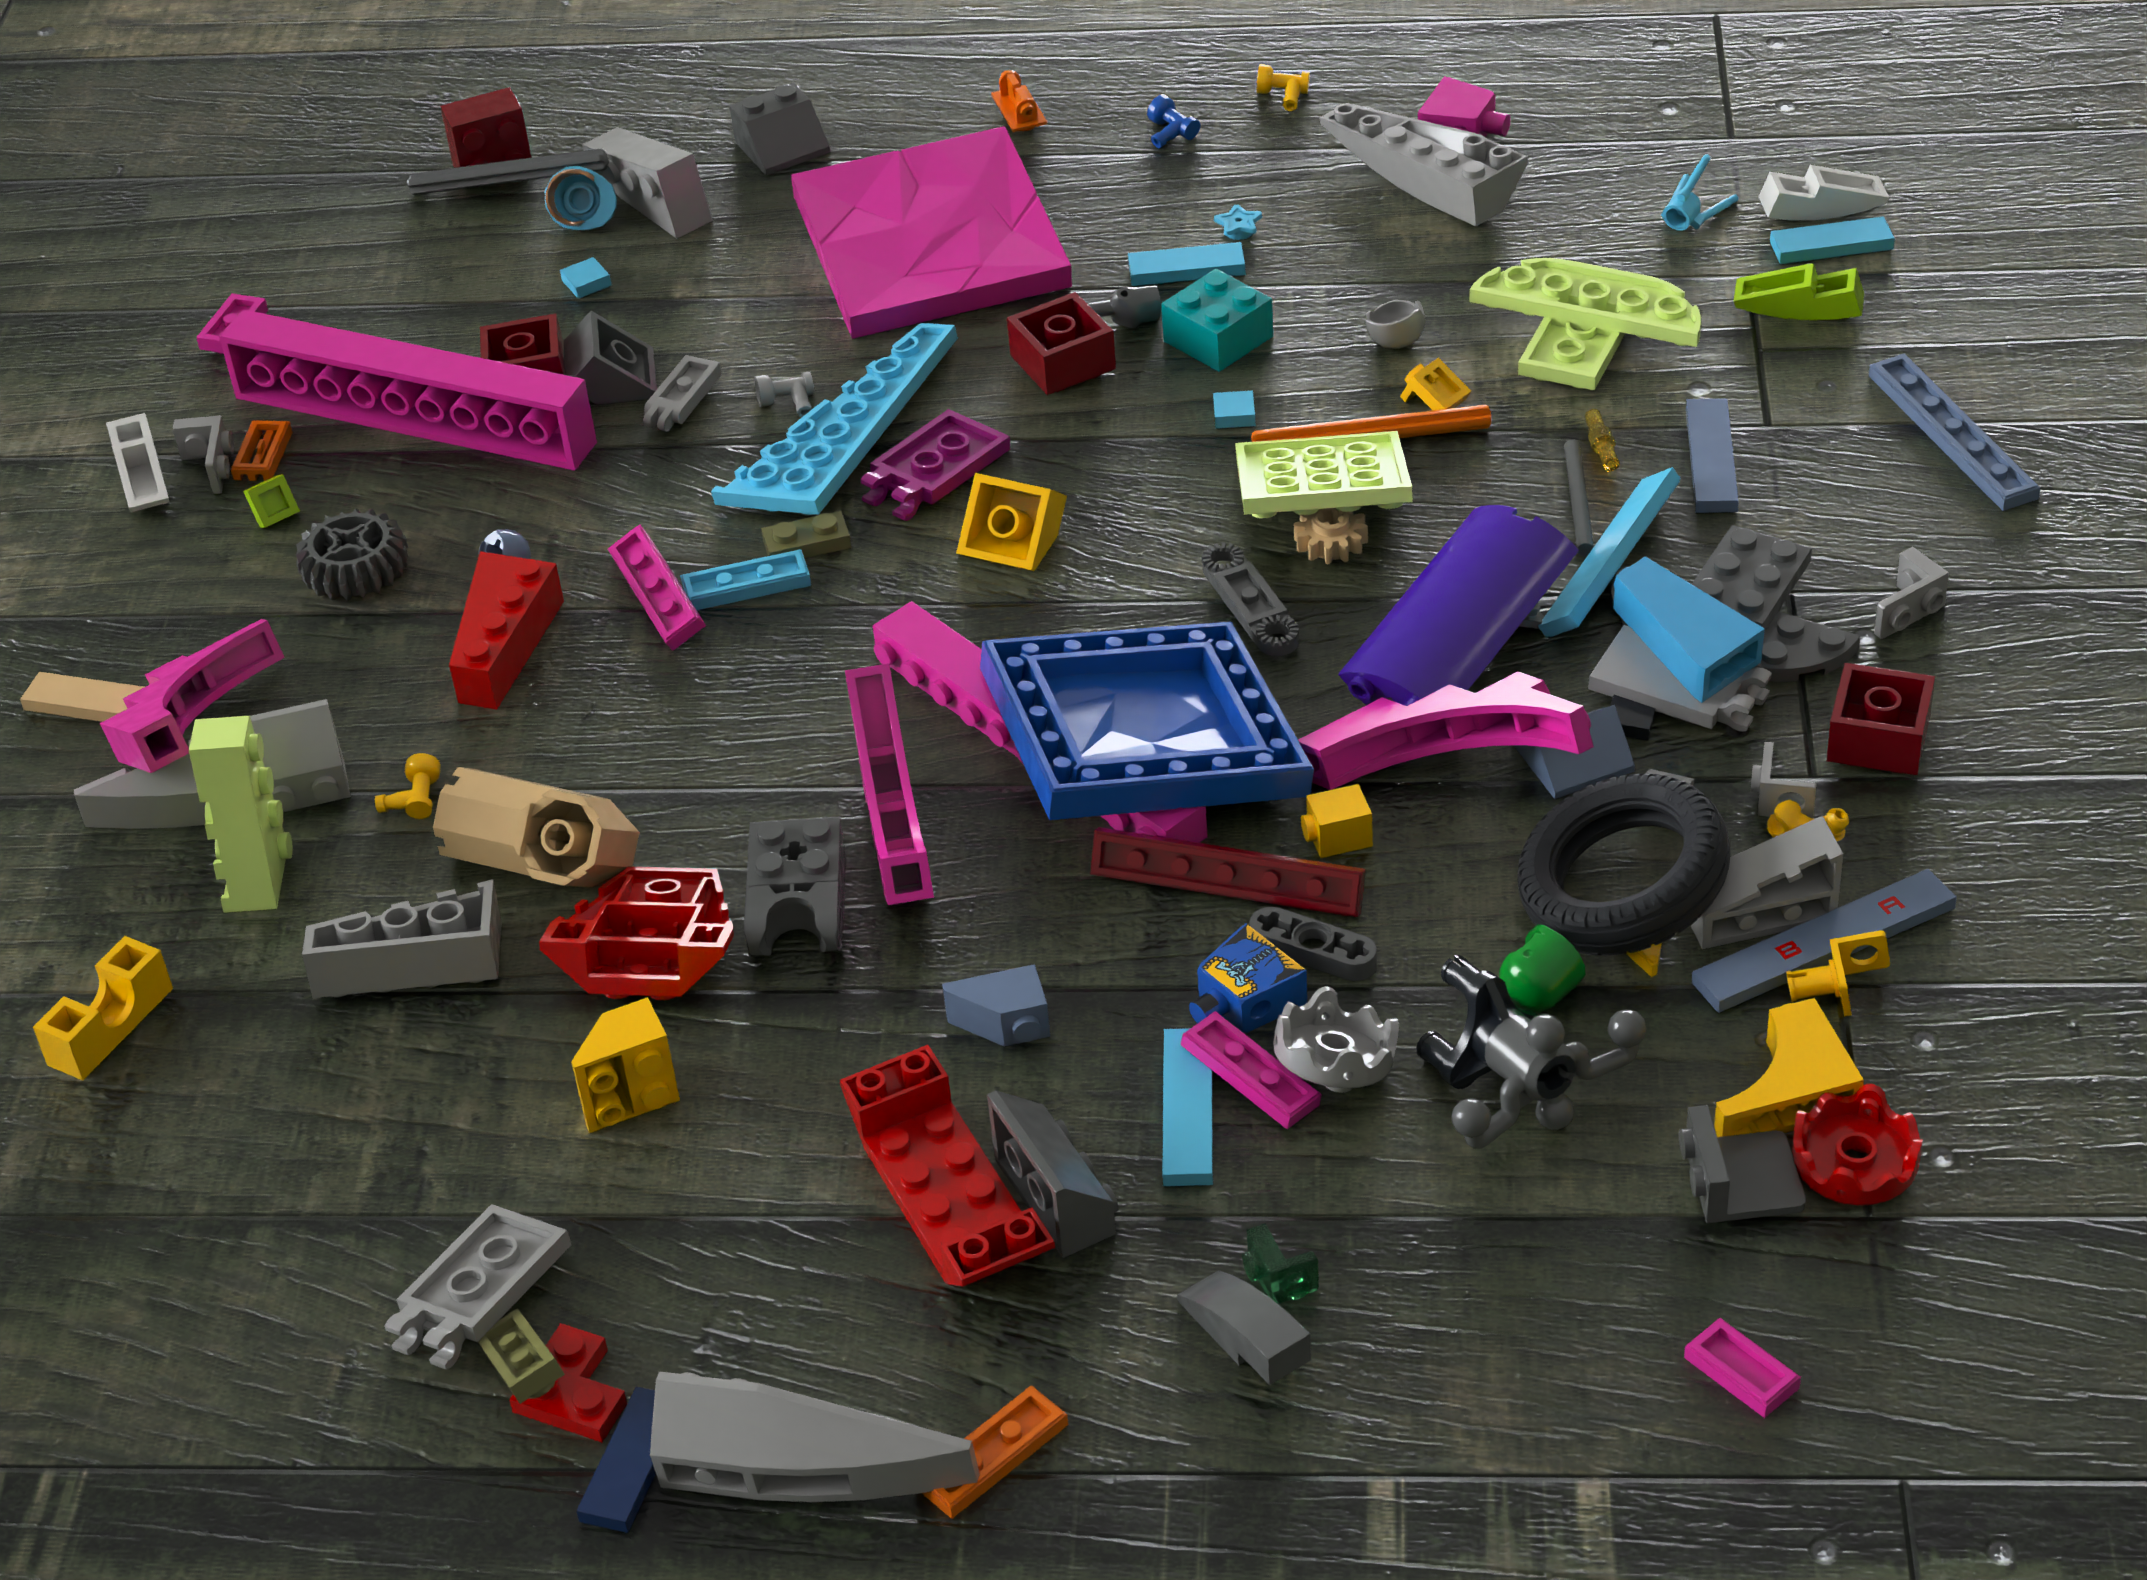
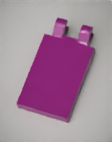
M948 409L870 463L871 472L866 473L861 478V484L871 489L862 496V501L872 506H878L885 500L888 491L892 490V498L901 502L900 506L892 511L893 515L908 521L916 514L922 501L933 505L974 476L975 473H978L1009 451L1010 436Z

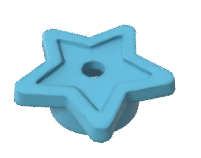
M1234 205L1229 213L1215 215L1214 222L1224 226V235L1228 238L1242 240L1257 232L1254 223L1262 218V213L1260 211H1245L1240 205Z

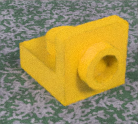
M1437 358L1426 367L1419 364L1409 372L1404 379L1407 386L1400 398L1406 403L1418 395L1432 410L1451 409L1464 402L1471 393V390Z

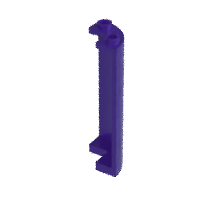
M1485 505L1475 508L1338 675L1348 685L1351 694L1365 705L1382 697L1386 699L1391 697L1394 702L1408 706L1449 684L1468 691L1570 563L1579 549L1559 530L1537 516L1532 521L1517 516L1516 508L1503 505Z

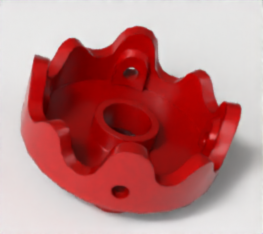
M1865 1084L1851 1096L1843 1097L1830 1092L1824 1093L1819 1097L1816 1105L1809 1113L1798 1110L1794 1125L1792 1155L1799 1176L1818 1194L1842 1204L1856 1206L1875 1205L1901 1195L1913 1183L1919 1170L1923 1139H1920L1917 1122L1912 1113L1908 1112L1904 1115L1895 1113L1889 1107L1885 1092L1879 1086ZM1853 1149L1857 1152L1867 1153L1868 1156L1852 1158L1846 1155L1844 1151Z

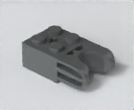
M840 816L750 822L744 933L749 957L770 956L775 940L781 934L795 929H805L814 933L820 942V952L842 950L846 851Z

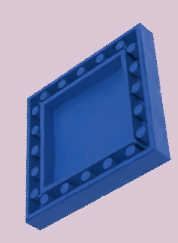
M1231 621L982 641L980 670L1049 820L1169 810L1179 807L1191 808L1302 798L1311 793L1314 768Z

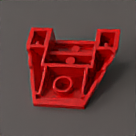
M628 866L598 888L599 897L588 904V900L582 899L575 904L574 915L568 919L558 916L551 921L539 941V947L541 952L589 994H604L611 999L641 995L650 996L655 1000H669L674 997H681L725 955L734 936L732 921L729 920L728 906L724 902L723 889L717 869Z

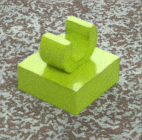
M283 474L274 476L243 491L260 528H266L300 512Z

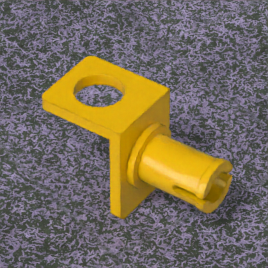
M1883 930L1829 939L1832 959L1828 960L1829 965L1786 971L1791 1001L1835 993V997H1840L1844 1017L1851 1016L1845 975L1890 966L1887 938ZM1863 945L1873 946L1877 949L1874 956L1865 960L1854 959L1850 956L1854 949Z

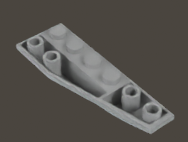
M1341 104L1320 117V124L1375 172L1420 201L1475 227L1503 212L1528 164V156L1514 151L1508 146H1503L1487 139L1483 135L1359 105Z
M660 1371L656 1378L650 1457L661 1488L755 1500L828 1502L869 1500L925 1493L938 1488L945 1489L976 1483L980 1475L971 1440L739 1378L728 1380L702 1377L693 1373L677 1374Z

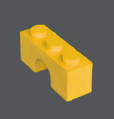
M124 936L95 965L99 977V987L93 1002L89 1006L63 996L33 1026L47 1066L83 1081L173 990L161 950Z

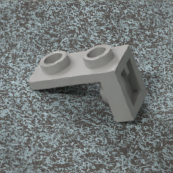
M222 416L174 419L173 433L181 460L206 458L205 467L213 494H222L224 479L230 477L228 456L234 453L233 434L230 430H225Z
M1914 547L1901 552L1896 584L1901 591L1878 603L1874 634L1880 639H1884L1944 607L1947 597L1949 572Z

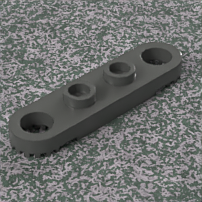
M1222 542V546L1216 543L1214 547H1207V550H1204L1202 554L1203 573L1258 649L1271 656H1283L1295 651L1299 645L1298 624L1294 623V620L1288 615L1286 607L1252 562L1246 559L1243 551L1239 550L1238 546L1234 547L1232 543L1226 546L1224 542ZM1230 561V565L1229 563H1226V567H1224L1223 564H1221L1219 567V564L1216 562ZM1272 634H1284L1285 639L1281 637V640L1278 641V637H1275V640H1273V637L1269 638V636Z

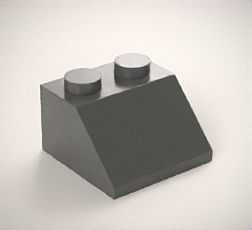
M795 83L780 85L775 90L758 96H749L741 102L730 105L735 143L765 175L831 152L830 145L811 100Z
M590 311L563 341L565 375L585 379L588 398L592 403L606 405L649 399L657 390L653 347L595 312Z

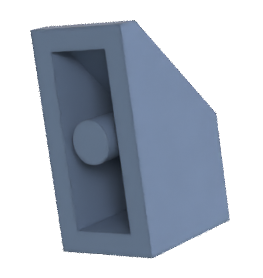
M1035 964L942 984L946 1017L949 1024L1002 1046L1051 1037L1047 1002Z

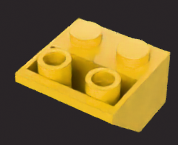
M648 997L602 1013L571 1061L589 1133L680 1101L667 1035Z

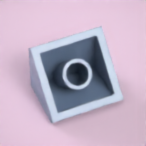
M1615 705L1587 713L1591 722L1589 730L1594 747L1581 754L1556 748L1513 745L1554 799L1577 792L1591 784L1594 786L1596 782L1635 772V764Z

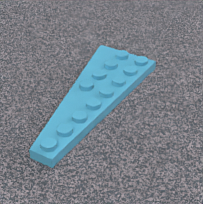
M918 324L892 345V354L877 361L873 360L866 366L867 374L856 383L850 380L841 386L843 393L831 402L824 399L788 428L786 439L772 445L768 444L760 450L762 458L748 468L742 465L735 470L736 479L726 487L715 486L711 491L715 505L763 509L769 512L784 511L801 513L803 515H819L958 339L955 325Z

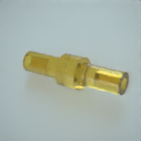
M1588 410L1584 417L1590 431L1588 440L1591 448L1596 454H1599L1604 469L1606 471H1614L1619 467L1620 463L1614 450L1616 441L1613 433L1608 426H1605L1599 410Z

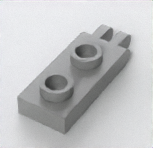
M685 355L644 406V426L655 428L657 425L659 430L667 432L674 423L682 424L722 375L720 362Z

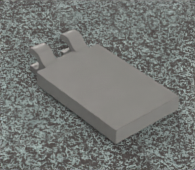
M1623 625L1590 674L1588 689L1611 697L1617 695L1656 708L1655 711L1710 729L1718 721L1729 725L1737 731H1747L1753 721V716L1748 715L1754 704L1763 705L1770 693V690L1761 687L1767 685L1772 673L1764 668H1753L1701 703L1690 694L1630 626Z
M491 1204L396 1299L400 1312L392 1315L384 1326L386 1331L400 1336L391 1345L392 1349L410 1355L417 1350L421 1341H423L424 1345L438 1350L429 1359L432 1365L443 1369L451 1368L459 1358L464 1340L467 1338L478 1342L572 1245L568 1231ZM424 1330H427L428 1332L422 1340Z

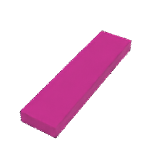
M640 524L608 548L609 553L654 626L672 651L706 626L649 534Z

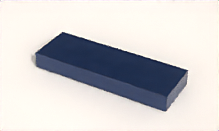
M635 1387L576 1512L579 1522L629 1533L656 1474L650 1457L655 1390Z

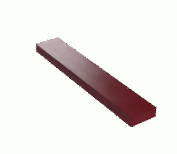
M1101 827L1094 830L1090 875L1358 917L1361 914L1366 869Z

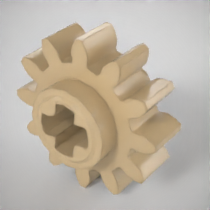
M1336 508L1319 509L1315 514L1300 515V522L1294 523V540L1297 541V551H1308L1310 561L1319 557L1324 559L1326 564H1330L1336 559L1347 562L1349 560V552L1362 554V544L1368 543V525L1365 524V515L1361 513L1353 515V511L1341 512L1336 510Z

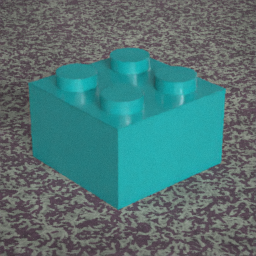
M1214 269L1161 303L1163 341L1218 372L1273 337L1272 298L1218 269Z

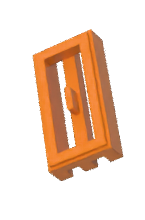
M253 420L231 467L233 480H242L244 474H247L249 481H257L259 475H263L264 481L274 477L293 433L290 421ZM262 430H266L263 439H260ZM255 448H257L253 462L249 463Z

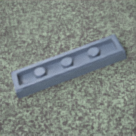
M1727 398L1686 399V419L1695 512H1738V492Z

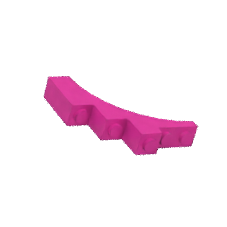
M260 619L188 657L180 656L145 674L149 685L123 698L127 709L100 723L118 762L153 773L189 754V748L183 734L196 716L235 686L285 658L268 621Z
M887 663L845 670L865 800L868 805L884 898L887 905L934 898L927 851L919 827L907 768L890 665Z
M1516 672L1476 693L1449 684L1408 706L1382 697L1298 739L1314 768L1312 783L1329 790L1398 763L1460 749L1528 745L1556 748L1581 754L1594 747L1589 730L1591 722L1587 712L1584 710V706L1551 695L1544 680L1521 672Z

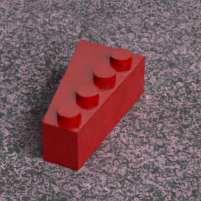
M480 551L449 662L458 703L498 709L564 603L556 563Z

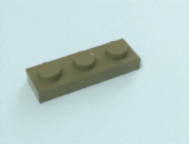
M518 1308L500 1319L478 1341L482 1350L520 1404L528 1398L535 1399L546 1394L554 1386L555 1381L565 1375L554 1356Z

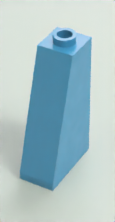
M1646 556L1630 567L1622 569L1616 575L1613 609L1690 694L1701 703L1761 663L1765 629Z

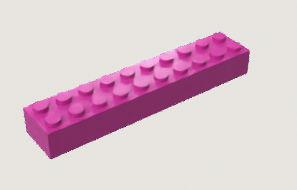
M244 309L219 335L236 399L574 471L597 443L585 379Z

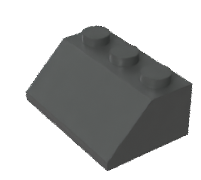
M997 1090L988 1093L987 1099L995 1161L1026 1206L1034 1208L1055 1241V1248L1062 1258L1115 1235L1114 1213L1119 1210L1115 1194L1108 1184L1101 1185L1096 1179L1095 1171L1088 1155L1084 1151L1079 1153L1072 1145V1139L1065 1123L1061 1119L1055 1121L1044 1104Z

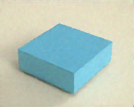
M594 257L560 270L562 281L577 298H582L612 285L610 274Z
M1253 390L1213 393L1216 428L1256 426Z

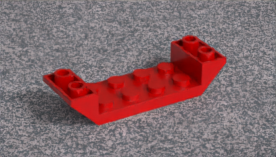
M929 1045L840 1079L842 1092L867 1155L946 1284L963 1287L1055 1248V1241L1034 1208L1031 1207L1024 1211L1020 1210L953 1105L949 1077Z

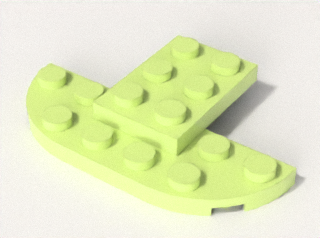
M1533 258L1521 260V266H1513L1502 272L1500 267L1494 268L1481 276L1470 288L1469 302L1482 304L1490 308H1502L1522 312L1526 315L1544 317L1518 362V375L1535 378L1540 381H1551L1579 389L1595 390L1626 333L1640 338H1652L1672 342L1680 346L1697 347L1700 339L1701 315L1697 305L1692 306L1684 298L1685 292L1677 286L1662 279L1571 260Z

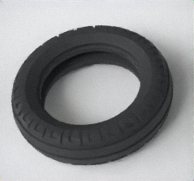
M1629 774L1620 776L1619 779L1618 777H1613L1596 782L1595 786L1591 784L1573 793V797L1568 796L1552 808V811H1549L1539 821L1529 835L1521 852L1518 865V889L1522 904L1535 926L1545 925L1558 932L1579 953L1612 956L1626 954L1627 951L1629 953L1650 948L1652 944L1656 946L1674 937L1676 932L1681 933L1697 921V918H1700L1707 911L1721 891L1730 864V839L1727 827L1716 806L1701 791L1682 780L1659 774ZM1654 826L1673 830L1684 838L1681 855L1669 872L1655 884L1637 894L1614 901L1589 902L1573 898L1564 891L1565 877L1575 860L1591 845L1613 833L1629 828Z

